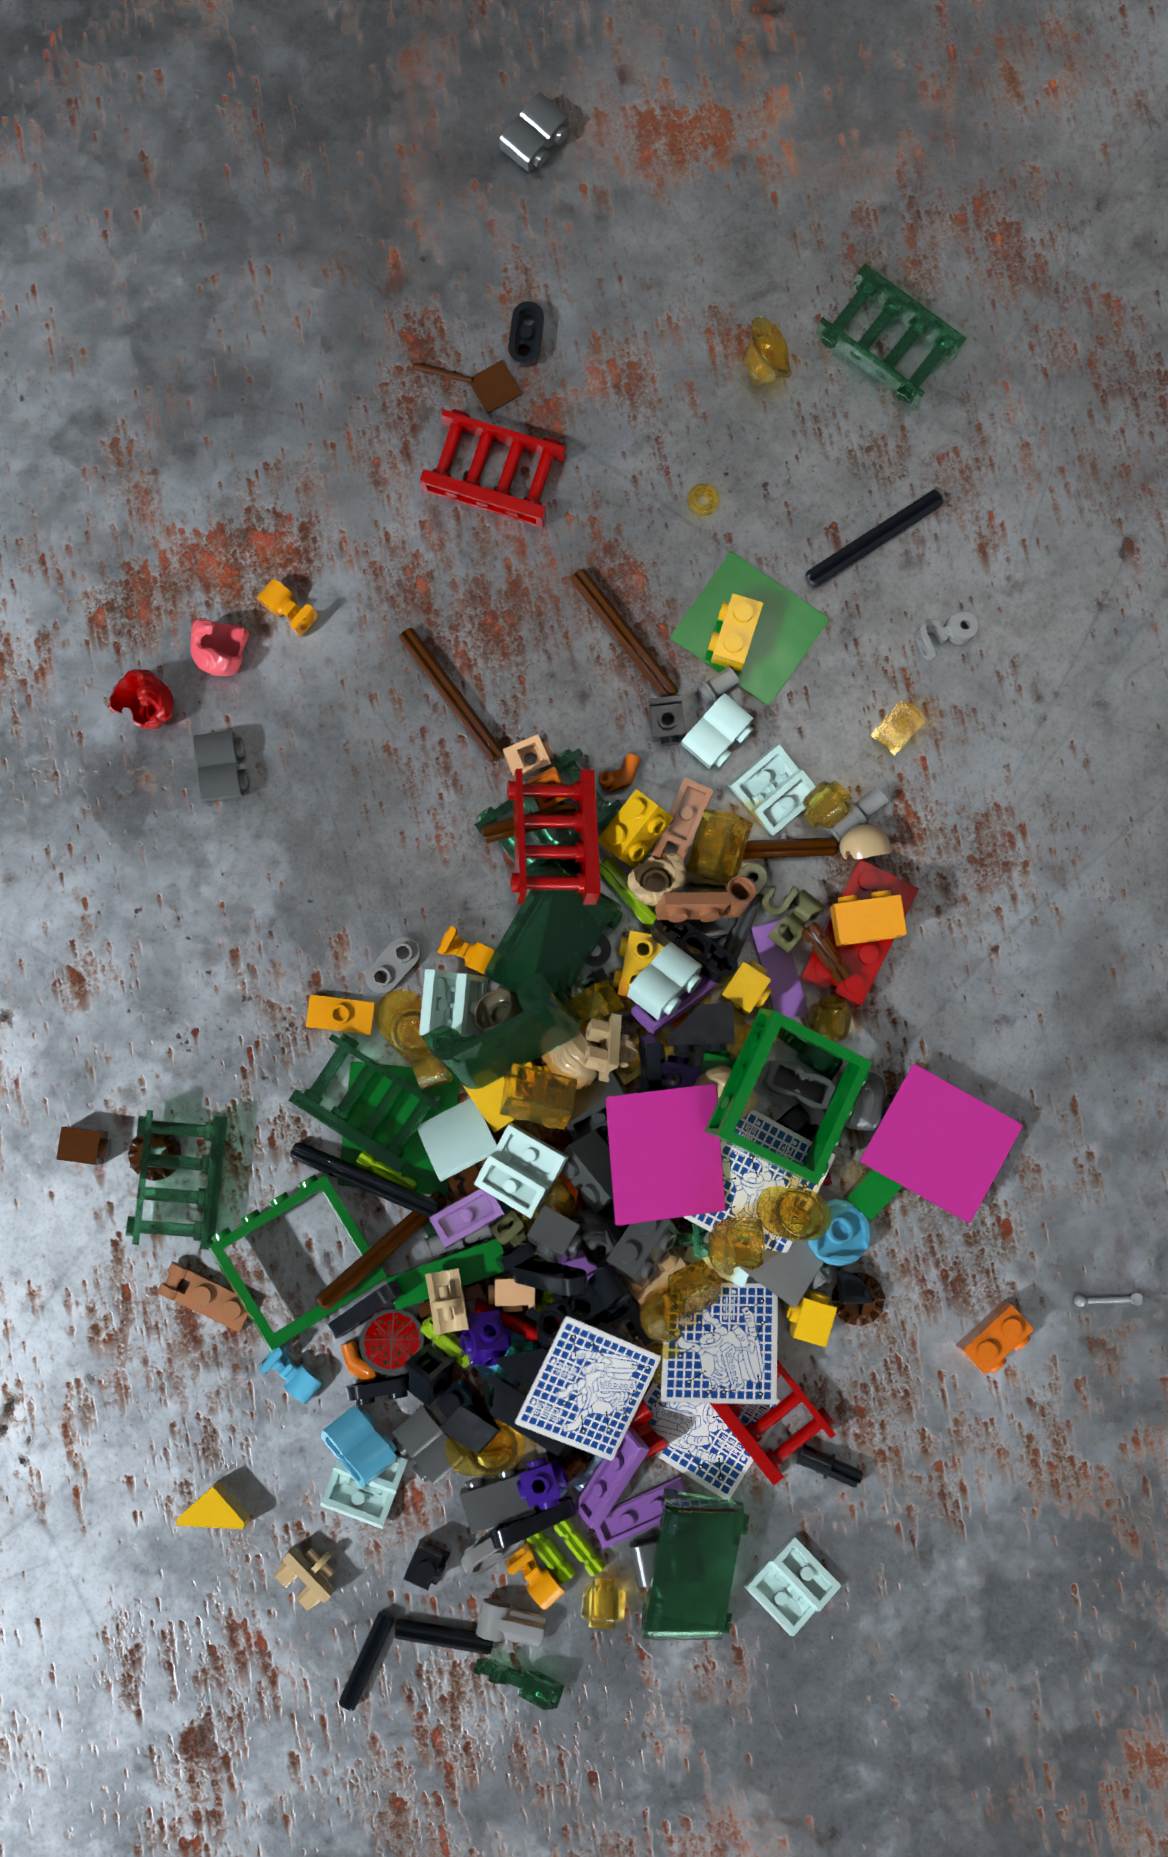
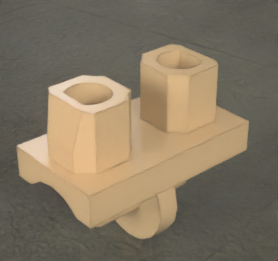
M612 1013L608 1021L591 1019L586 1028V1040L601 1043V1048L588 1046L584 1056L583 1067L599 1071V1081L609 1082L612 1070L617 1069L618 1066L628 1067L629 1061L635 1060L639 1055V1047L636 1043L630 1041V1036L627 1034L621 1035L622 1015Z
M672 1246L670 1250L665 1252L658 1263L654 1275L646 1281L642 1288L624 1276L621 1278L636 1300L642 1305L663 1289L666 1293L671 1290L669 1284L689 1268Z
M455 1268L426 1273L435 1335L468 1330L469 1324L460 1269Z
M293 1545L282 1558L283 1562L275 1572L274 1577L282 1586L287 1587L298 1576L306 1586L297 1594L296 1599L308 1611L320 1601L324 1604L335 1590L327 1580L334 1573L333 1569L326 1563L332 1554L327 1550L319 1556L310 1548L303 1555Z

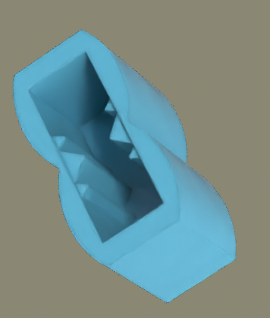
M354 1405L322 1431L321 1437L333 1454L343 1463L354 1480L364 1488L395 1462L396 1455L394 1452L396 1447L385 1434L380 1436L374 1430L375 1422L372 1416L365 1409L360 1411Z

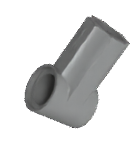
M483 1599L476 1628L477 1636L494 1642H503L507 1639L540 1647L546 1623L545 1615L512 1608L513 1606L510 1603L499 1599Z

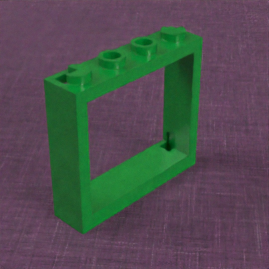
M760 1008L704 1132L804 1181L818 1185L820 1179L828 1170V1161L834 1148L841 1141L842 1129L846 1120L855 1109L857 1095L869 1077V1068L872 1061L775 1010ZM780 1028L848 1063L802 1166L734 1132Z
M315 1174L298 1184L301 1189L290 1197L287 1192H284L269 1202L272 1208L260 1214L257 1209L240 1219L243 1224L241 1227L232 1232L227 1227L211 1237L214 1243L208 1247L210 1253L269 1351L276 1349L388 1278L381 1265H379L332 1308L324 1310L320 1305H317L273 1333L224 1249L321 1190L356 1250L362 1256L370 1247L326 1175L317 1179Z

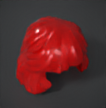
M134 669L128 671L113 687V692L109 696L107 706L111 713L118 714L122 713L123 708L129 709L133 723L142 727V729L152 730L159 729L166 721L170 720L174 709V699L168 686L157 678L154 673L146 669Z

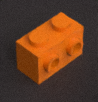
M1002 1301L956 1344V1347L977 1370L985 1375L989 1372L993 1374L1004 1366L1007 1361L1005 1357L1013 1349L1018 1351L1030 1341L1031 1337L1029 1334L1035 1329L1012 1304Z

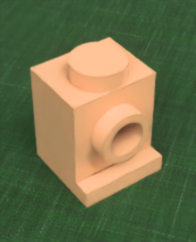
M539 734L503 749L504 757L513 777L515 769H522L523 780L552 768L550 760L555 758L548 740L542 742ZM532 754L537 758L533 765L525 763L524 759L527 755Z
M496 1276L494 1279L495 1284L489 1285V1305L502 1306L503 1312L522 1311V1306L528 1305L529 1309L533 1307L536 1311V1288L515 1283L513 1276Z

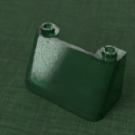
M550 861L539 874V876H574ZM530 890L524 904L521 905L490 959L484 976L494 984L511 991L517 997L556 1019L560 1017L561 1013L566 1015L575 1001V998L571 996L574 983L603 932H607L609 928L615 930L623 917V912L620 911L622 905L602 892L596 905H583L582 893H577V890Z
M540 971L524 980L518 988L517 995L524 1012L478 1037L476 1035L462 1037L456 1029L450 1026H441L422 1035L429 1051L463 1086L469 1089H480L569 1042L577 1035L580 1023L554 973Z
M664 1488L661 1506L664 1508H662L661 1519L658 1525L659 1533L649 1589L646 1593V1602L643 1603L641 1614V1637L655 1641L721 1640L723 1633L729 1634L732 1613H728L727 1610L741 1534L747 1535L749 1514H744L743 1502Z

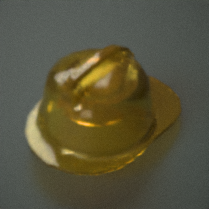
M756 317L751 322L752 341L742 358L752 385L757 387L763 383H773L780 377L789 378L792 373L789 364L788 348L782 333L768 319Z
M404 990L391 991L381 998L374 1013L375 1024L380 1033L407 1060L418 1062L435 1056L442 1047L444 1038L419 1035L421 999L412 992Z
M774 1186L762 1191L757 1198L756 1211L764 1228L773 1235L788 1241L800 1242L819 1239L827 1233L831 1226L832 1214L829 1205L823 1197L814 1191Z
M495 1418L493 1420L500 1427L501 1431L480 1454H476L451 1436H448L445 1442V1456L448 1464L456 1472L465 1476H481L505 1472L514 1468L521 1461L525 1452L524 1435Z

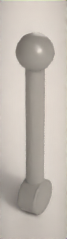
M1132 1292L1129 1296L1086 1297L1083 1294H1078L1075 1296L1074 1302L1078 1307H1084L1086 1304L1126 1302L1139 1306L1143 1303V1296L1138 1292Z

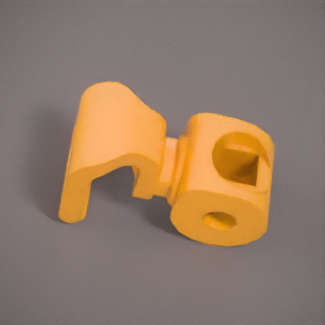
M274 578L256 597L276 617L279 618L281 615H284L290 621V627L300 638L319 617L316 610L309 604L304 605L301 609L293 602L296 599L294 594Z
M453 926L447 928L436 950V953L440 955L453 954L465 959V967L489 978L502 955L482 943L476 942L472 945L463 941L459 937L457 929Z
M528 1542L505 1561L506 1570L510 1575L516 1574L519 1570L523 1572L524 1578L529 1581L526 1585L527 1591L542 1609L547 1610L566 1593L563 1584L559 1582L548 1567L545 1569L539 1567L538 1562L534 1558L532 1545Z

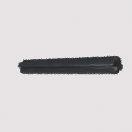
M936 489L928 492L809 569L805 575L807 581L812 587H817L939 508L944 502L942 496Z
M297 1142L292 1147L291 1159L427 1218L441 1211V1202L302 1142Z

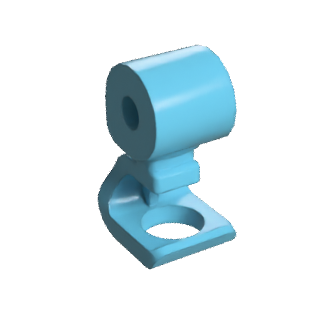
M284 1343L270 1351L259 1364V1371L263 1374L268 1373L270 1369L278 1370L279 1376L286 1380L284 1384L285 1389L304 1404H307L324 1384L323 1379L304 1363L298 1366L294 1364V1361L287 1353Z

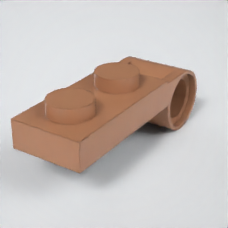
M736 876L729 881L723 892L663 893L655 907L657 920H669L674 923L691 919L712 922L720 918L740 917L754 899L756 887L750 879Z

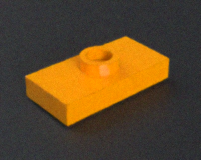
M310 995L306 1027L372 1035L376 1003Z

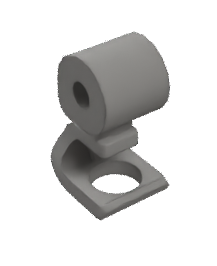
M968 611L953 614L944 626L937 619H926L915 632V641L922 657L925 660H932L937 655V651L928 635L929 632L934 633L940 644L949 639L954 644L962 645L969 642L975 636L979 629V621L973 613Z

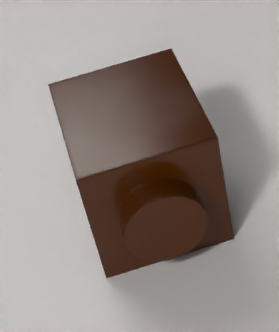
M62 1126L56 1159L92 1165L103 1164L104 1159H108L111 1151V1139H107L108 1131Z

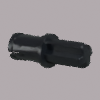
M805 1443L799 1451L796 1464L822 1474L823 1479H827L829 1476L857 1488L863 1478L862 1470L835 1459L836 1454L834 1453L831 1455L823 1453Z

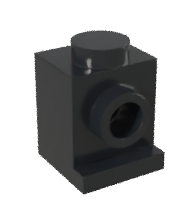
M673 695L649 698L648 709L652 742H660L661 746L679 744V739H683L686 735L682 696ZM670 715L673 717L674 722L671 725H665L662 722V717Z
M429 1343L404 1364V1367L409 1370V1392L426 1406L432 1404L451 1385L452 1361Z
M420 1539L403 1580L425 1590L429 1589L431 1583L437 1585L445 1569L450 1552Z

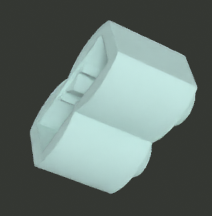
M724 693L683 738L681 745L709 770L715 764L720 768L732 754L728 750L736 740L741 744L753 731V728L749 725L754 718Z
M670 942L630 984L627 996L657 1020L665 1013L670 1016L681 1003L679 997L686 991L689 994L692 993L702 979L699 976L702 965L674 943Z

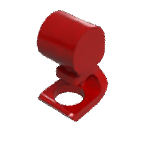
M642 1398L629 1427H632L650 1448L643 1459L644 1461L668 1448L670 1444L666 1438L658 1435L651 1426L650 1421L654 1416Z

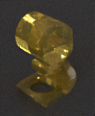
M441 1047L414 1055L415 1060L412 1061V1066L420 1088L430 1090L452 1081V1076Z

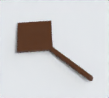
M503 360L472 377L419 363H413L412 365L416 370L469 383L487 414L522 395L521 390Z

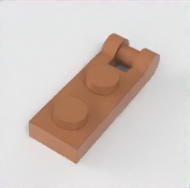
M684 777L669 812L674 819L657 840L651 856L655 859H668L666 854L670 853L664 851L667 842L679 847L676 854L682 856L684 861L714 792L713 789Z
M171 1262L167 1270L170 1274L166 1282L160 1284L157 1291L158 1294L167 1299L174 1300L237 1332L242 1331L249 1316L232 1289L179 1263ZM181 1279L190 1282L186 1292L177 1289Z

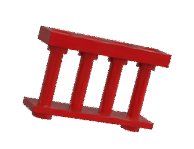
M443 409L441 414L443 426L448 427L449 431L437 468L432 471L426 469L422 471L419 480L422 491L543 528L546 519V507L542 506L540 498L552 461L555 460L562 463L565 461V447L561 446V443L553 438L544 437L543 440L470 418V415L462 410L453 409L451 412ZM464 432L480 437L467 478H463L461 481L451 478L449 470L461 433ZM494 441L510 446L498 486L490 490L481 487L479 480L491 443ZM522 451L541 456L528 497H524V499L513 497L509 492Z
M515 769L513 780H508L507 799L513 800L516 873H511L510 890L511 893H516L517 904H524L527 890H577V893H582L583 905H596L601 889L595 771L581 769L578 781H573V785L523 784L522 769ZM523 797L572 798L573 801H578V812H574V815L524 814ZM525 828H574V831H579L580 842H576L575 845H525ZM526 858L575 859L576 862H581V873H577V876H526Z
M778 1359L777 1378L782 1376L793 1392L754 1424L749 1422L744 1426L737 1417L742 1412L740 1408L745 1404L710 1403L773 1486L784 1478L778 1470L783 1466L781 1462L820 1430L823 1429L831 1439L836 1436L835 1432L831 1429L835 1422L823 1407L817 1411ZM802 1402L814 1418L774 1451L770 1449L765 1453L757 1443L762 1439L761 1435Z

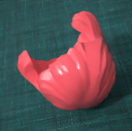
M206 618L195 619L191 625L190 645L193 661L200 670L213 676L236 674L242 665V651L249 638V631L241 627V625L223 624L207 620Z

